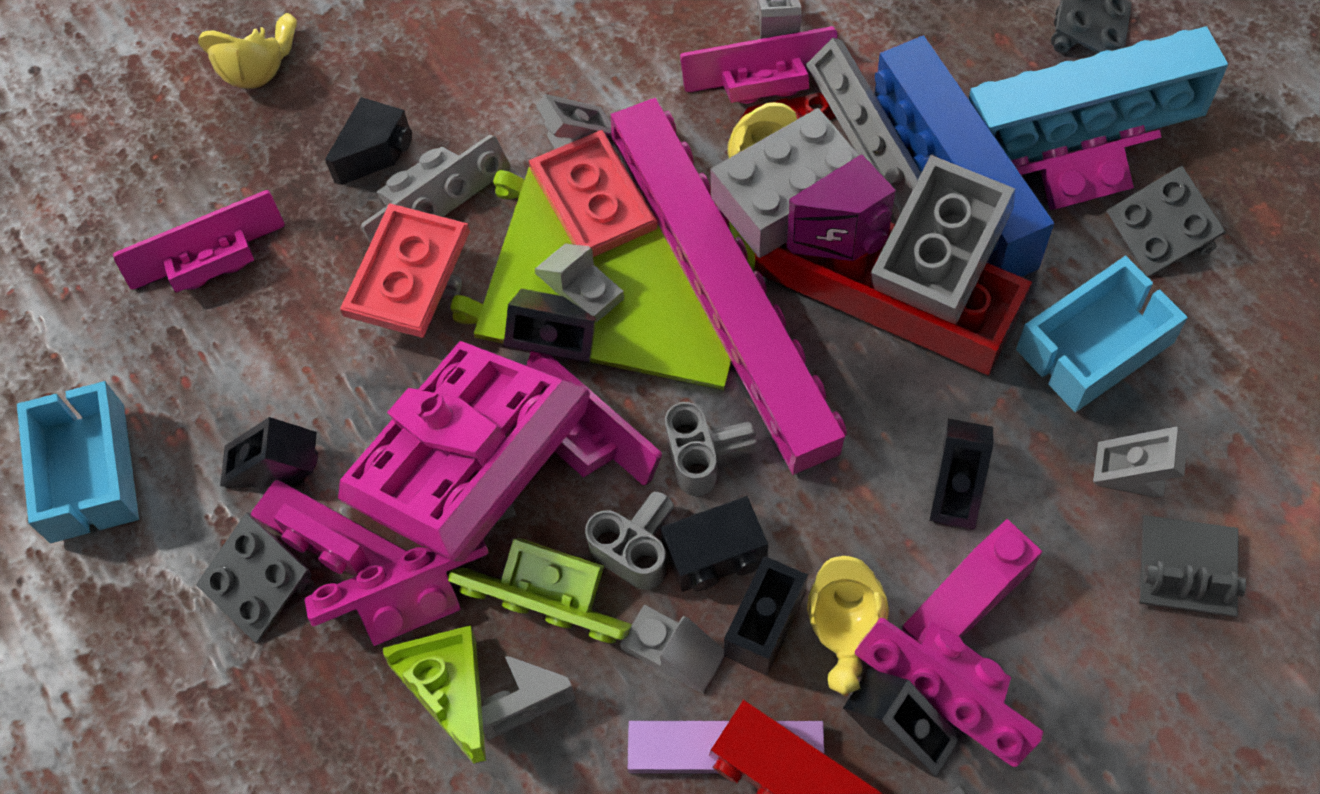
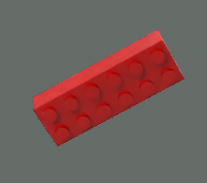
M892 222L890 223L888 238L895 226ZM787 243L761 258L755 253L754 271L758 270L763 277L988 376L1024 308L1032 281L986 263L955 325L874 290L871 271L884 246L873 254L865 253L854 261L794 254L787 248Z

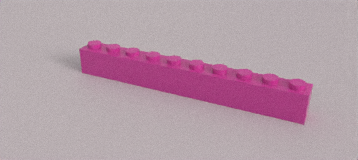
M655 97L610 114L611 135L614 144L643 198L655 216L658 226L792 475L841 455L844 439L847 435L844 421L837 411L831 412L825 401L826 392L820 378L817 375L811 376L805 365L806 357L801 344L796 339H790L785 330L786 321L780 307L777 304L772 306L766 296L767 288L761 273L758 270L752 271L748 264V254L740 237H733L729 230V220L711 199L709 181L703 172L698 174L693 165V155L687 142H680L678 139L676 125L671 113L668 110L663 112Z

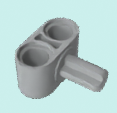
M679 402L673 405L666 413L667 446L677 482L681 490L686 494L703 496L715 487L717 482V456L754 448L757 445L756 432L750 422L711 430L702 409L690 402ZM682 425H689L695 428L689 434H682L676 431ZM693 464H701L707 468L705 472L700 474L689 473L686 470Z
M652 492L632 520H628L611 510L595 513L589 518L585 528L586 539L592 558L637 588L652 589L658 587L666 577L667 564L663 544L654 535L674 509V503L665 494ZM606 532H613L619 536L616 541L610 544L597 542V538ZM642 556H651L657 560L652 567L647 569H641L634 565L635 561Z

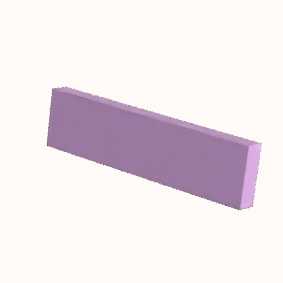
M629 721L628 773L719 774L712 768L716 760L711 758L709 753L729 721ZM776 721L824 753L823 721Z

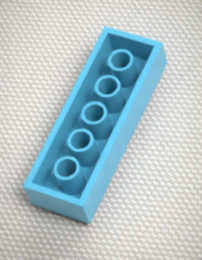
M1206 26L1190 31L1182 30L1171 36L1152 41H1140L1133 46L1114 51H1102L1095 56L1076 61H1064L1056 66L1038 71H1025L1008 79L996 82L987 81L971 88L968 100L1010 160L1028 156L1030 163L1043 159L1042 152L1067 146L1068 152L1082 149L1081 142L1106 135L1107 142L1120 139L1119 131L1144 125L1145 130L1150 131L1206 116L1228 67V63Z

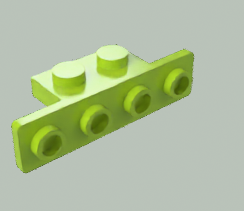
M521 538L513 539L501 580L468 568H459L449 573L448 581L460 585L459 592L479 599H485L487 595L502 599V606L508 610L527 614L531 609L546 614L545 621L558 627L572 628V625L575 624L590 629L589 636L602 642L616 643L617 639H625L632 625L591 610L604 569L603 565Z

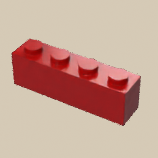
M744 699L709 753V756L716 760L712 767L715 771L735 784H738L741 778L758 789L756 794H883Z

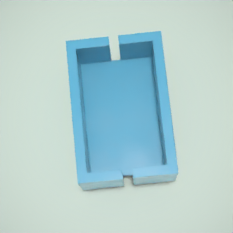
M1125 255L1024 325L1016 350L1042 378L1047 374L1051 375L1048 385L1076 413L1175 343L1188 317L1160 289L1152 294L1142 316L1138 311L1141 310L1153 282Z
M106 381L65 391L66 399L82 416L81 419H77V416L57 393L17 404L28 524L49 543L90 533L91 524L98 530H103L139 520L124 404Z

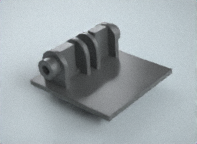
M1060 0V5L1056 9V17L1054 19L1056 29L1051 37V44L1054 46V50L1059 53H1066L1076 43L1096 53L1125 48L1132 2L1128 0Z
M1182 165L1106 210L1148 278L1194 251H1199L1201 255L1209 254L1217 247L1214 242L1216 238L1226 233Z
M245 513L196 586L255 643H258L291 595L295 592H298L300 595L306 594L313 587L314 581L311 579L309 569L251 514Z
M1143 515L1139 604L1237 617L1238 596L1243 597L1246 590V579L1238 577V528Z

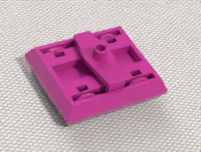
M460 341L419 389L408 388L388 410L387 414L392 420L340 479L338 499L421 546H425L452 561H466L586 413L590 392L587 388Z

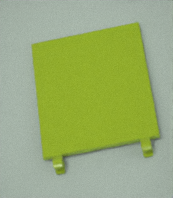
M530 167L525 179L505 170H499L495 174L493 183L496 186V196L502 199L518 198L484 303L481 304L469 297L456 295L450 305L455 322L462 324L477 323L473 333L474 338L504 344L508 304L521 288L558 295L535 274V268L564 244H572L531 172ZM729 221V230L734 238L740 237L748 254L747 262L752 271H754L755 252ZM658 224L656 230L593 257L594 265L623 290L624 300L596 323L590 362L725 390L731 360Z

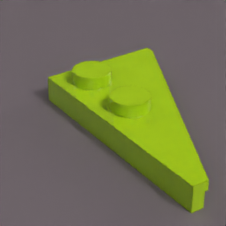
M471 625L384 647L383 654L389 667L472 763L486 761L477 647Z

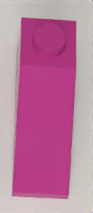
M1006 519L973 549L903 624L902 629L918 642L920 634L932 621L942 629L950 630L962 638L1034 570L1043 551Z

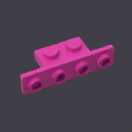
M833 26L682 53L680 55L684 89L686 92H694L724 86L730 102L742 104L753 103L759 98L773 95L781 97L792 96L800 90L809 89L807 73L809 69L806 64L832 38L837 39V31Z
M1142 125L1119 131L1121 140L1107 143L1106 135L1082 141V150L1068 153L1067 146L1042 152L1043 161L1029 164L1028 156L1011 161L1021 175L1040 170L1049 209L1054 210L1134 188L1124 147L1158 139L1162 136L1160 129L1146 133L1145 126Z
M265 190L119 250L113 254V258L130 289H137L167 276L175 293H178L185 289L199 288L207 280L223 273H234L241 270L247 263L254 261L248 242L283 228L285 223L271 192Z
M531 351L526 366L587 388L590 392L586 413L557 447L555 452L583 478L614 459L642 485L651 482L662 457L661 451L551 355Z
M275 480L251 512V515L258 522L281 534V539L289 546L302 553L306 549L319 556L318 559L322 564L338 574L346 571L353 576H357L360 571L367 567L385 565L401 558L407 552L280 480Z
M484 539L466 561H452L427 547L413 548L405 552L401 558L385 565H373L363 569L357 576L338 584L330 583L319 587L312 595L305 598L307 617L311 626H317L357 609L373 645L376 646L461 610L446 572L483 557L489 551Z
M879 618L855 649L856 656L879 672L908 679L943 718L1010 766L1017 767L1041 742L1043 731L1004 704L1011 677L1004 673L1003 669L995 661L983 658L966 646L954 632L942 629L931 621L922 631L917 642L885 618Z

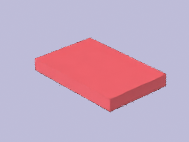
M599 130L529 160L531 172L572 244L589 246L592 248L593 257L657 229L655 216L603 130Z
M389 203L342 303L340 310L343 317L424 338L470 233L468 223Z

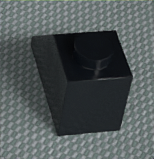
M363 97L359 99L325 158L334 183L343 185L395 165L402 151L405 152L409 148L412 140V130L409 127L405 111Z
M521 288L508 304L504 346L590 362L596 318L563 296Z
M268 417L225 445L220 486L225 488L270 487L275 480H280L289 486L313 473L318 461V451L315 449L317 432Z
M948 418L929 521L975 530L994 445L992 426Z
M868 669L859 682L861 689L852 693L843 709L870 737L928 775L936 777L961 736L908 679Z

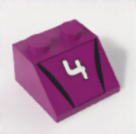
M863 154L857 156L789 199L787 248L794 254L854 261L865 253L873 254L877 252L888 240L896 190Z

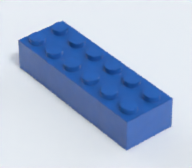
M920 36L881 52L879 55L878 71L875 73L876 87L874 95L920 172L922 173L930 155H933L1015 188L1014 209L987 263L1020 277L1038 270L1054 222L925 36Z

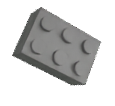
M817 108L711 168V199L756 255L761 258L787 243L789 199L856 158L859 154L821 110Z
M930 155L871 271L874 290L956 325L1014 209L1015 188Z

